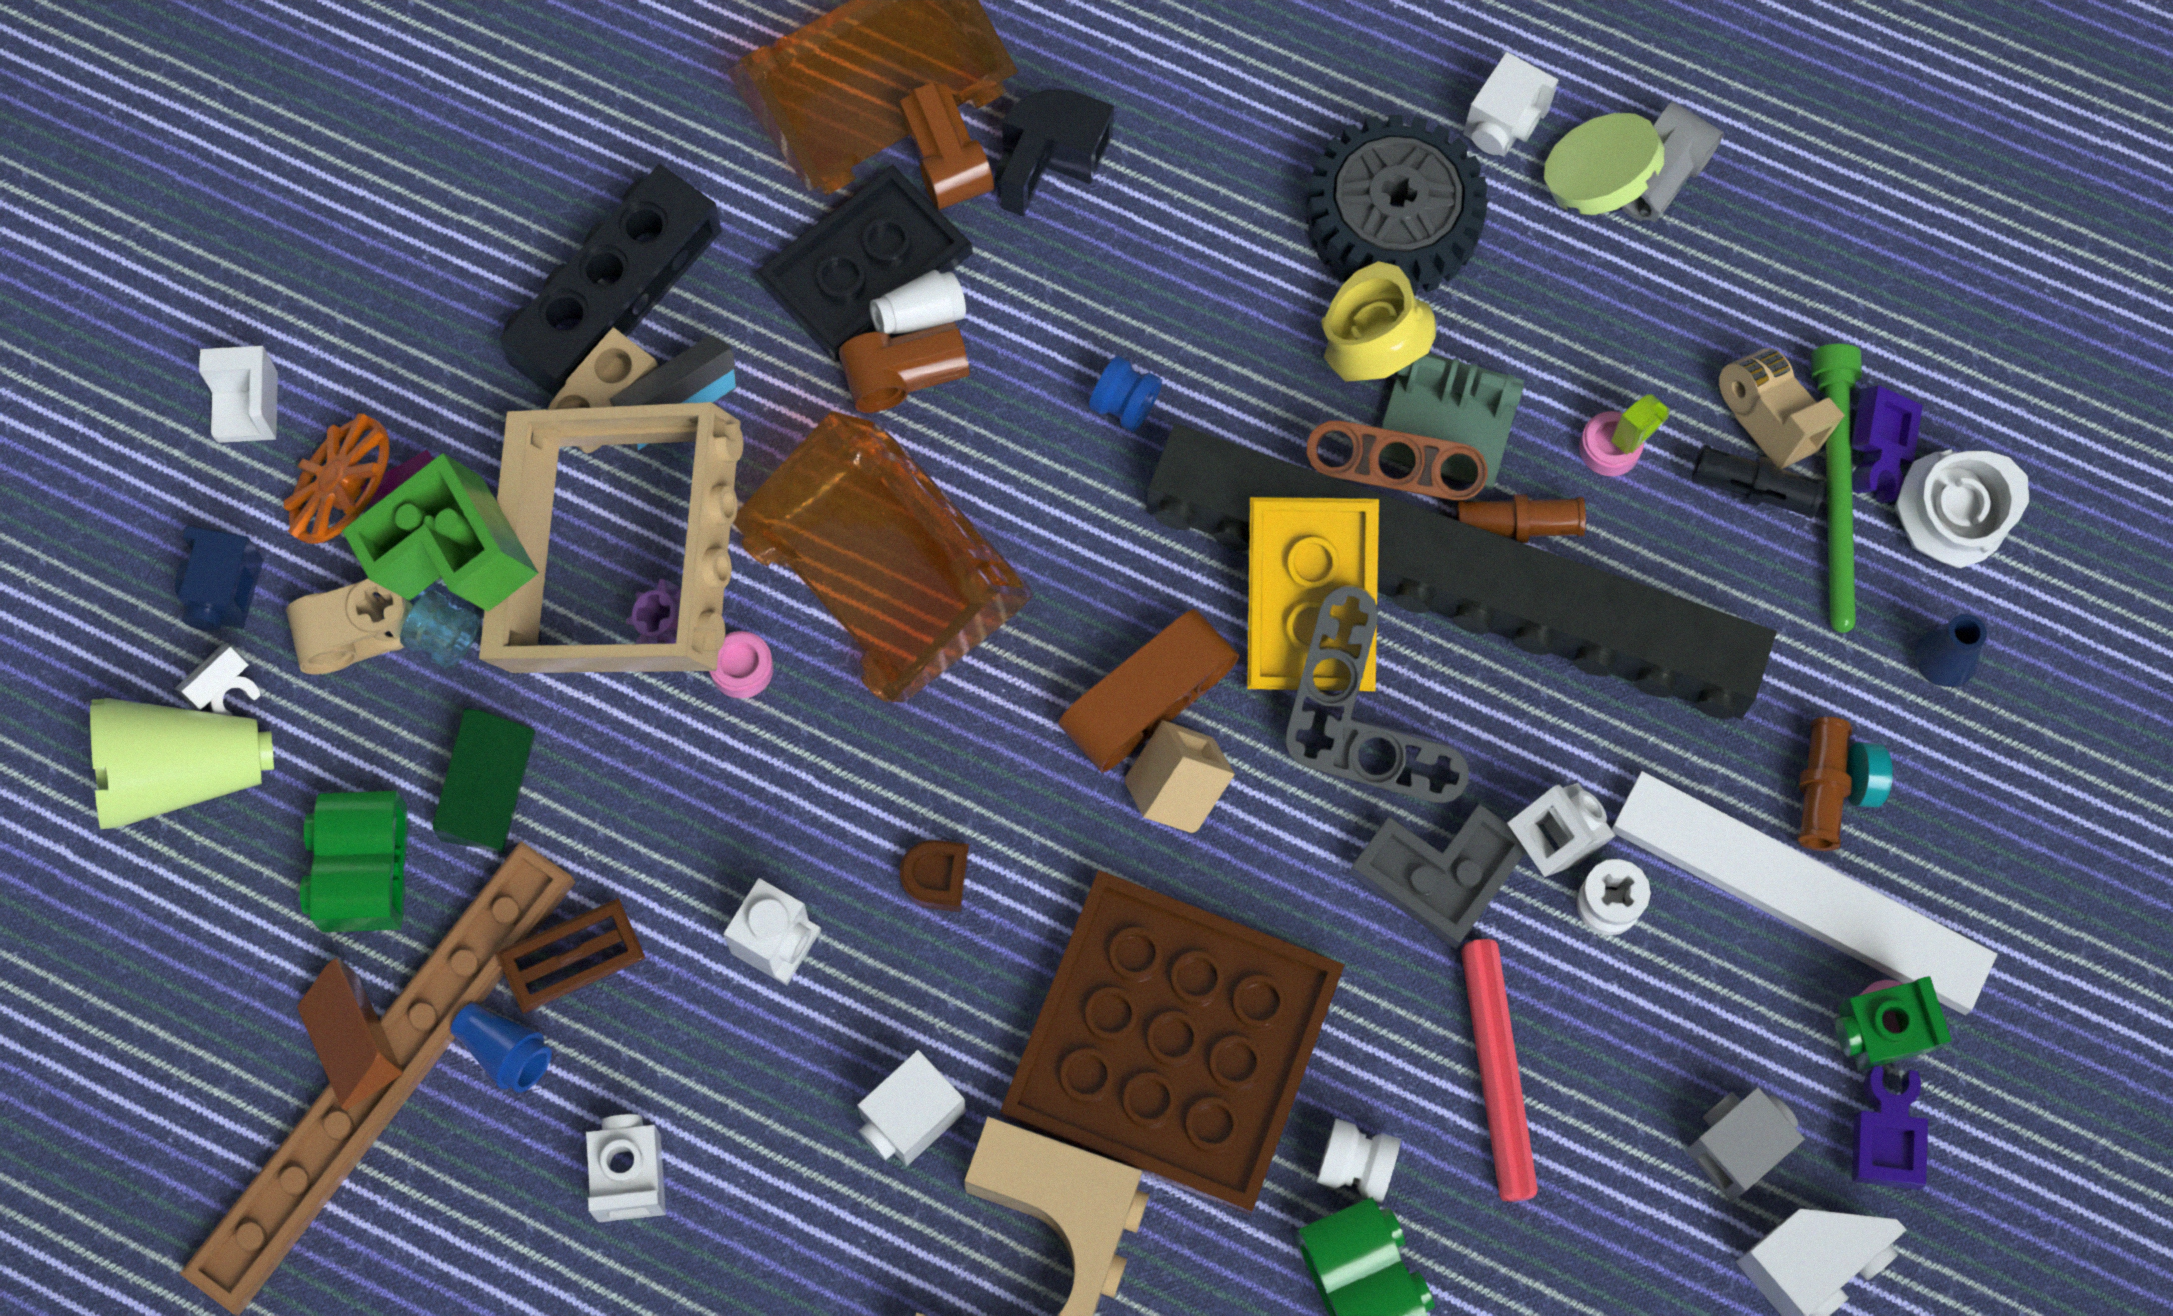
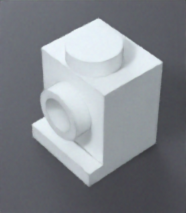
M1506 52L1472 102L1463 135L1472 139L1476 146L1484 152L1505 157L1517 138L1526 142L1538 124L1540 117L1544 119L1550 109L1559 80Z
M1579 783L1564 788L1560 784L1552 787L1507 823L1544 877L1580 864L1616 836L1606 823L1607 816L1601 803L1591 793L1584 791ZM1544 824L1560 847L1559 850L1555 851L1538 827L1539 825Z
M758 878L723 935L731 954L781 983L788 985L821 932V928L809 921L804 903Z
M615 1115L602 1119V1130L586 1132L590 1197L588 1198L589 1212L598 1222L666 1215L661 1134L655 1125L643 1126V1117L640 1115ZM621 1152H631L634 1155V1163L630 1170L625 1173L613 1172L610 1167L613 1156Z

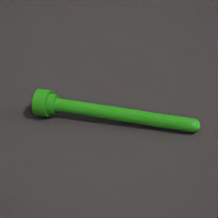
M1829 344L1812 351L1811 377L1813 381L1818 383V390L1824 393L1825 399L1829 397L1845 415L1826 440L1830 625L1835 631L1846 633L1853 629L1856 622L1850 392L1856 388V381L1862 377L1861 350L1856 346Z

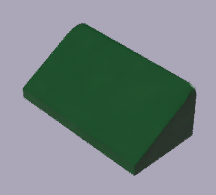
M465 708L432 826L433 831L441 842L504 853L536 734L534 729L480 710Z

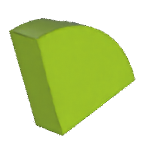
M1653 394L1645 395L1622 414L1611 442L1626 455L1633 453L1668 419L1669 408Z

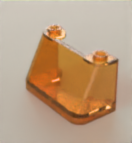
M851 0L792 34L781 37L771 47L768 48L766 44L742 57L727 72L742 98L809 192L820 186L824 195L827 196L857 179L851 169L852 167L910 134L900 111V100L907 97L914 89L933 82L935 84L947 83L957 107L972 100L976 109H979L1007 93L1008 91L1002 81L1016 74L1018 70L979 0Z
M831 411L738 510L733 522L745 536L741 540L742 546L755 560L765 566L775 562L781 566L791 567L866 651L860 658V663L865 671L861 675V679L865 686L884 702L904 703L1014 617L1033 598V592L1023 578L887 431L869 420Z

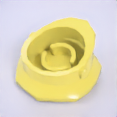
M1378 261L1356 271L1341 286L1332 300L1326 316L1321 320L1322 328L1329 341L1324 358L1329 366L1345 382L1387 378L1429 353L1436 337L1437 323L1429 304L1415 298L1410 281L1399 266Z

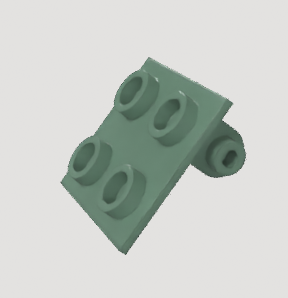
M1428 353L1398 371L1382 429L1463 443L1476 448L1484 456L1488 466V478L1483 488L1493 490L1515 411L1523 391L1524 380L1515 378L1511 374L1505 375L1480 368L1477 364H1466L1456 358L1452 360ZM1402 443L1388 445L1380 455V458L1410 467H1415L1416 464L1413 450ZM1453 455L1443 462L1441 476L1473 485L1477 478V467L1469 457Z

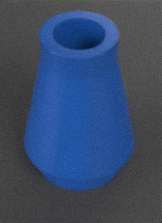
M476 1002L465 1006L457 1014L451 1025V1034L463 1043L500 1089L512 1088L517 1093L525 1092L539 1081L550 1064L552 1051L544 1044V1036L541 1033L490 1012Z

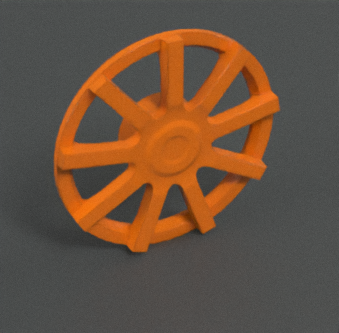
M358 413L354 420L340 428L333 424L327 429V439L317 449L311 459L308 461L302 458L297 467L303 470L296 484L293 495L285 499L283 508L289 511L290 528L288 532L304 543H323L342 533V530L355 521L363 512L380 485L389 459V436L385 427L379 421L363 413ZM364 431H371V432L356 446V444H357V442H358L360 436L362 435V433H363ZM342 441H344V443H343V445H342V447H341V449H340V443H341ZM379 445L377 463L371 462L362 465L358 463L369 450ZM327 458L326 464L324 466H321L323 461ZM316 476V481L311 483L313 477ZM366 478H371L365 491L357 503H355L354 501L362 491L360 487L365 485ZM308 501L306 506L303 508L304 502ZM332 506L336 509H343L346 515L329 528V516ZM318 510L312 533H309L306 528Z

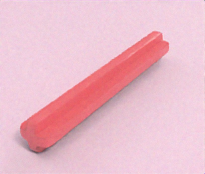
M1493 939L1473 940L1464 944L1461 955L1499 1196L1503 1201L1508 1202L1525 1201L1537 1194L1538 1187L1499 946Z

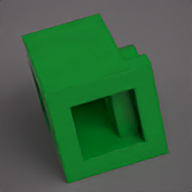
M1930 976L1917 979L1914 982L1852 997L1838 1006L1841 1016L1835 1019L1838 1041L1846 1056H1854L1858 1071L1934 1052L1952 1041ZM1885 1011L1895 1013L1901 1033H1892L1884 1027L1882 1016Z

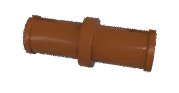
M1513 494L1512 501H1457V521L1506 538L1513 537V540L1521 543H1528L1529 537L1585 536L1586 509L1584 497L1528 500L1527 494Z
M1819 717L1810 722L1811 738L1807 769L1800 773L1799 790L1804 794L1798 842L1807 849L1833 851L1841 846L1840 830L1844 798L1851 794L1852 778L1846 772L1850 736L1852 735L1853 727H1851V723L1844 719Z

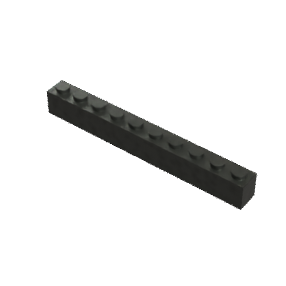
M1176 423L1172 427L1148 488L1146 511L1154 514L1159 522L1170 528L1189 530L1191 527L1214 535V538L1225 547L1238 551L1249 550L1250 497L1378 498L1377 593L1392 597L1395 604L1399 607L1415 613L1432 611L1452 618L1455 625L1471 633L1487 634L1492 632L1512 639L1518 648L1531 654L1547 655L1552 653L1574 661V665L1578 669L1591 675L1608 676L1612 674L1635 682L1634 684L1637 689L1651 696L1666 698L1672 695L1696 704V708L1711 717L1719 719L1735 717L1742 720L1756 700L1777 633L1776 630Z

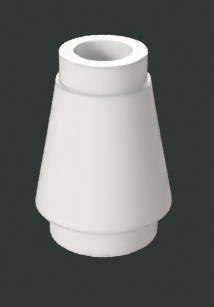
M932 270L882 295L881 298L871 300L870 314L877 332L900 334L917 332L964 319L966 305L962 288L956 276L952 272L940 274L937 270Z

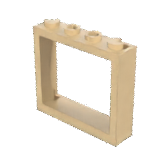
M712 402L507 411L497 503L539 574L489 612L484 610L479 659L511 673L717 671L718 651L722 648L725 640V624L722 618L724 588L730 581L732 571L731 559L728 554L730 526L736 518L738 509L734 484L736 463L740 460L743 452V435L740 429L741 421ZM696 442L676 644L537 646L559 447Z

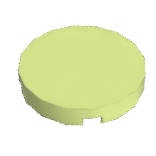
M1632 113L1604 115L1593 118L1572 129L1554 146L1545 162L1544 180L1557 205L1567 210V207L1577 208L1580 214L1597 215L1617 210L1637 199L1649 188L1646 180L1652 176L1654 170L1657 176L1659 175L1664 166L1665 148L1649 120Z

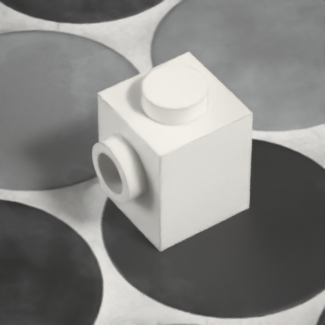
M917 1050L858 1104L861 1118L866 1123L858 1131L882 1159L886 1161L892 1154H895L907 1167L966 1112L965 1101L960 1093Z

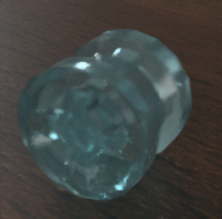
M431 590L422 595L408 613L400 633V643L413 652L424 650L430 653L432 661L436 665L449 670L464 658L472 646L479 629L480 617L467 608L459 610L449 606L448 599L444 595Z

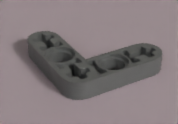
M1343 585L1335 588L1326 596L1318 615L1286 733V745L1289 754L1297 763L1307 768L1430 802L1445 803L1455 800L1464 792L1469 780V767L1466 758L1457 747L1432 738L1351 717L1377 625L1378 608L1372 595L1357 585ZM1347 596L1360 599L1359 610L1368 614V620L1365 624L1355 623L1349 637L1348 644L1362 645L1360 654L1357 657L1341 647L1320 646L1323 634L1336 640L1340 619L1330 615L1332 605L1343 606ZM1328 658H1336L1343 661L1349 667L1351 673V681L1348 687L1343 692L1335 695L1320 691L1313 679L1316 665ZM1307 696L1324 706L1344 707L1341 718L1329 712L1324 733L1328 737L1334 738V743L1332 747L1321 746L1317 755L1306 753V742L1297 738L1298 729L1309 730L1311 728L1317 709H1305L1303 707L1305 697ZM1374 737L1390 741L1396 751V760L1393 766L1382 773H1372L1366 770L1358 757L1361 745L1366 740ZM1406 745L1420 748L1415 755V761L1432 765L1436 763L1438 755L1449 757L1450 769L1458 772L1456 781L1445 780L1441 789H1434L1430 787L1429 775L1412 769L1410 783L1397 780L1406 764Z

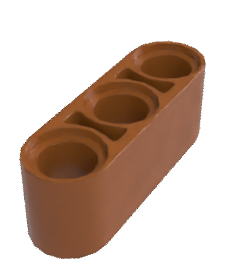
M1327 421L1318 425L1312 431L1307 441V456L1311 465L1319 473L1336 479L1448 500H1466L1474 497L1484 487L1488 478V466L1484 456L1476 448L1463 443L1345 421ZM1331 432L1347 434L1353 443V455L1341 467L1325 465L1318 455V446L1321 439ZM1393 443L1407 445L1413 450L1416 457L1413 471L1402 479L1387 477L1379 466L1381 452ZM1453 455H1465L1474 461L1477 467L1475 483L1463 491H1455L1448 488L1441 478L1443 462Z
M1192 609L1177 618L1082 695L1063 714L1058 725L1101 773L1107 772L1149 740L1162 720L1172 721L1216 685L1234 667L1240 656L1197 609Z

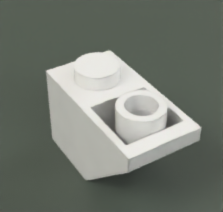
M1799 1209L1784 1219L1741 1256L1736 1263L1782 1316H1830L1849 1298L1841 1287L1858 1272L1868 1281L1898 1256L1890 1244L1907 1230L1897 1219Z

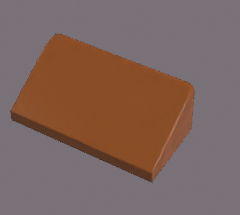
M335 957L322 970L298 1004L297 1009L341 1108L347 1111L401 1076L403 1071L358 974L340 958Z

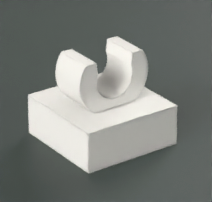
M223 644L174 688L196 709L201 710L208 704L211 713L233 716L232 713L226 710L223 705V696L229 689L240 688L247 697L254 701L260 696L259 689L254 682L248 678L238 676L248 664L230 646Z

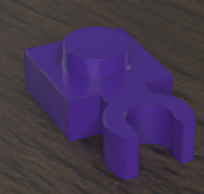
M1879 385L1860 389L1851 447L1864 452L1863 463L1856 467L1852 476L1853 492L1860 494L1876 491L1878 485L1876 502L1882 504L1897 501L1904 481L1900 466L1911 464L1915 459L1922 404Z
M1874 1066L1867 1072L1863 1086L1866 1098L1874 1106V1112L1861 1110L1854 1115L1852 1182L1920 1190L1926 1186L1928 1119L1909 1116V1105L1918 1098L1921 1091L1919 1073L1913 1070L1905 1073L1901 1081L1902 1092L1900 1095H1894L1889 1093L1883 1086V1067Z

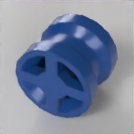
M1117 355L1108 364L1098 380L1089 402V408L1101 415L1111 413L1119 417L1121 426L1134 433L1142 425L1155 404L1163 379L1151 372L1141 375L1133 370L1129 360Z

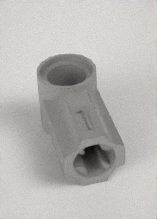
M1674 101L1666 107L1654 124V128L1665 148L1664 166L1658 176L1654 170L1652 176L1646 180L1649 188L1634 201L1622 206V210L1638 221L1650 220L1656 223L1690 176L1696 178L1704 169L1724 136L1723 131Z

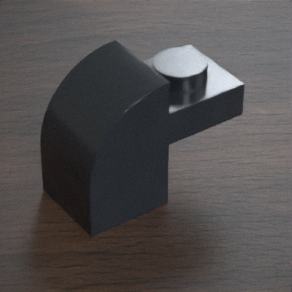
M1062 89L1040 91L1016 103L1002 121L1003 154L995 173V182L1001 184V209L1024 217L1046 168L1091 184L1113 137L1114 105L1075 91Z

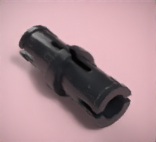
M1706 444L1699 451L1691 478L1692 483H1700L1743 496L1744 504L1757 507L1762 502L1805 515L1809 519L1815 516L1825 488L1824 480L1812 479L1773 467L1772 459L1759 456L1753 461L1711 448L1710 445Z

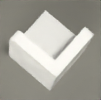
M263 346L200 349L199 372L212 392L211 435L215 441L223 443L276 440L278 372Z

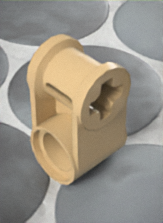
M369 578L329 592L306 595L296 599L286 608L299 667L306 674L316 675L335 672L355 662L390 651L400 650L411 643L420 627L419 615L415 607L408 600L374 583ZM378 592L381 597L376 598L373 593ZM390 631L393 636L389 637L385 632Z

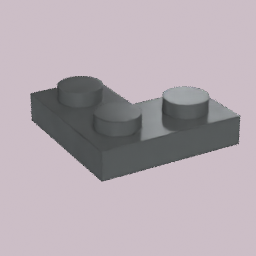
M1479 804L1443 854L1397 821L1388 817L1352 865L1349 874L1457 949L1527 851L1505 821Z

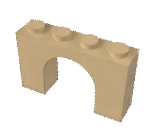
M988 1117L964 1181L966 1193L1031 1215L1046 1223L1062 1239L1072 1260L1074 1284L1069 1299L1058 1316H1095L1102 1294L1115 1298L1127 1263V1258L1116 1255L1124 1229L1137 1233L1150 1195L1138 1190L1142 1171ZM916 1312V1315H915V1316H926V1315H923V1314H920V1313H917V1312Z

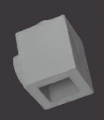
M1758 1087L1743 1101L1732 1091L1702 1118L1711 1128L1685 1151L1732 1202L1804 1141L1805 1138L1796 1129L1798 1121L1789 1107L1776 1096L1770 1095L1767 1097Z

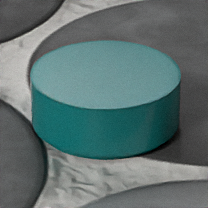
M1854 743L1848 753L1846 772L1852 778L1851 794L1847 797L1848 801L1852 806L1878 808L1887 800L1891 790L1893 768L1890 753L1881 743Z

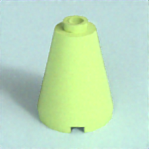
M111 698L91 700L93 769H95L98 790H95L100 829L122 827L262 784L261 771L274 770L271 731L258 732L257 719Z

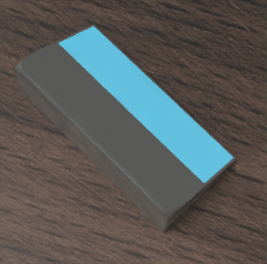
M709 335L609 400L613 407L714 403L737 388L734 354L730 345ZM650 443L631 444L633 450L638 452Z

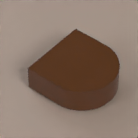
M927 840L911 847L904 855L900 865V880L906 896L913 903L923 908L961 912L969 857V844Z

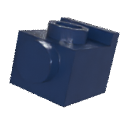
M186 526L183 539L192 551L189 560H183L179 565L175 579L177 599L185 608L182 622L190 627L207 632H218L221 626L244 629L264 561L248 536Z

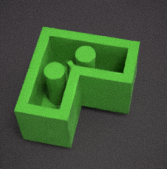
M445 453L439 455L342 530L369 580L409 601L442 577L450 592L489 612L539 574L482 476Z

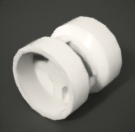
M1335 1118L1316 1182L1333 1188H1338L1344 1184L1351 1186L1353 1183L1358 1185L1357 1189L1362 1197L1367 1199L1373 1197L1376 1202L1382 1203L1393 1173L1401 1139L1379 1133L1370 1140L1366 1138L1365 1134L1359 1132L1355 1124Z

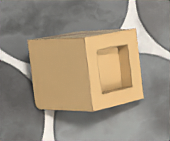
M1162 720L1126 775L1125 784L1144 818L1194 833L1200 828L1235 773L1213 737Z

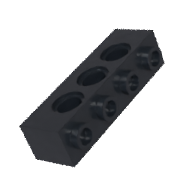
M660 163L646 178L641 177L635 180L626 191L621 206L607 221L601 220L597 222L586 235L583 247L567 264L558 265L549 274L544 283L543 291L527 308L522 307L515 311L508 319L503 329V335L499 339L509 364L555 397L565 386V381L612 327L625 337H628L722 232L716 203ZM653 232L659 234L658 237L648 242L636 241L644 233ZM615 275L620 277L618 281L611 285H596L597 281L605 276ZM564 320H581L580 323L572 329H556L558 324Z

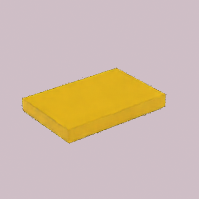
M1250 497L1247 689L1298 690L1320 608L1326 596L1335 588L1343 585H1357L1367 590L1375 599L1377 605L1378 498ZM1347 596L1343 606L1332 605L1330 615L1340 619L1336 640L1323 634L1320 641L1321 647H1341L1354 656H1359L1362 645L1348 644L1353 625L1355 623L1365 624L1368 620V614L1359 610L1360 599ZM1377 625L1359 691H1376ZM1328 658L1316 665L1313 679L1315 685L1320 690L1344 691L1351 681V673L1349 667L1343 661L1336 658Z

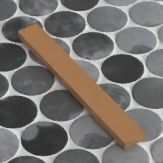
M522 841L519 842L379 1020L403 1074L347 1111L341 1108L331 1083H329L180 1272V1275L232 1314L239 1316L455 1039L451 1034V1025L457 1014L470 1003L476 1002L481 1005L504 976L503 969L500 967L495 953L532 937L539 931L576 883L571 875Z

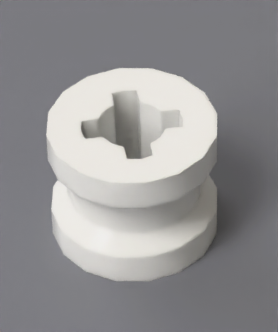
M1621 859L1605 860L1593 868L1580 887L1576 900L1578 914L1584 924L1594 932L1607 936L1621 934L1634 925L1648 906L1651 894L1649 881L1643 871L1631 862ZM1605 886H1607V887H1616V888H1618V889H1617V890H1612V889H1606V890H1605Z

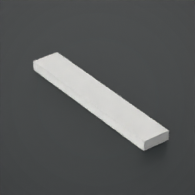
M1643 771L1638 776L1611 829L1614 834L1904 984L1930 976L1938 1001L1963 1015L1972 1011L1997 957V953Z

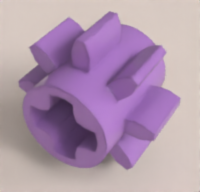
M660 579L657 590H651L646 593L638 591L635 594L637 601L633 607L632 616L626 619V624L634 627L641 634L635 644H676L681 589L666 579Z

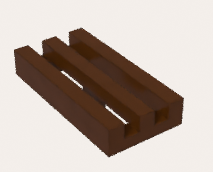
M619 898L495 953L522 1015L644 961L646 958ZM607 919H613L617 929L519 972L515 960ZM623 941L627 952L534 994H529L526 984Z

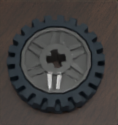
M1389 115L1387 124L1381 126L1379 118L1376 116L1365 119L1361 131L1353 124L1343 130L1341 140L1334 137L1326 145L1324 155L1320 154L1310 180L1306 203V224H1309L1308 235L1312 246L1318 244L1317 256L1324 265L1330 262L1334 263L1333 274L1344 281L1356 271L1380 261L1399 266L1409 279L1415 296L1419 286L1423 285L1426 292L1437 289L1443 277L1449 282L1458 275L1461 265L1466 266L1473 255L1483 230L1488 198H1486L1487 183L1485 176L1479 177L1481 165L1476 156L1466 158L1468 146L1460 138H1457L1452 143L1448 142L1450 130L1438 124L1432 133L1425 131L1427 119L1414 116L1411 127L1403 126V115ZM1390 203H1397L1403 207H1395L1390 205Z

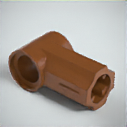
M933 82L914 89L907 97L900 100V111L921 158L919 159V168L925 188L932 204L938 210L994 191L993 175L984 150L978 140H971L947 83L935 84Z
M955 321L891 338L889 334L884 332L865 333L845 342L838 352L855 408L863 413H876L888 410L902 403L907 398L909 392L970 376L965 346Z

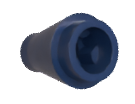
M1961 614L1953 618L1951 622L1925 633L1919 639L1915 649L1916 664L1922 676L1932 684L1943 687H1956L1969 681L1976 672L1981 648L1987 638V630L1984 623L1976 616Z

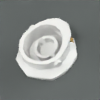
M1949 449L1944 452H1934L1912 463L1903 481L1895 510L1913 549L1955 568H1962L1983 561L1998 549L2009 530L2020 520L2029 503L2028 476L2010 457L1990 451L1956 452Z

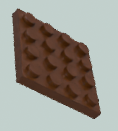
M1098 870L1001 1107L1000 1117L1095 1155L1141 1170L1143 1174L1251 1216L1345 964Z

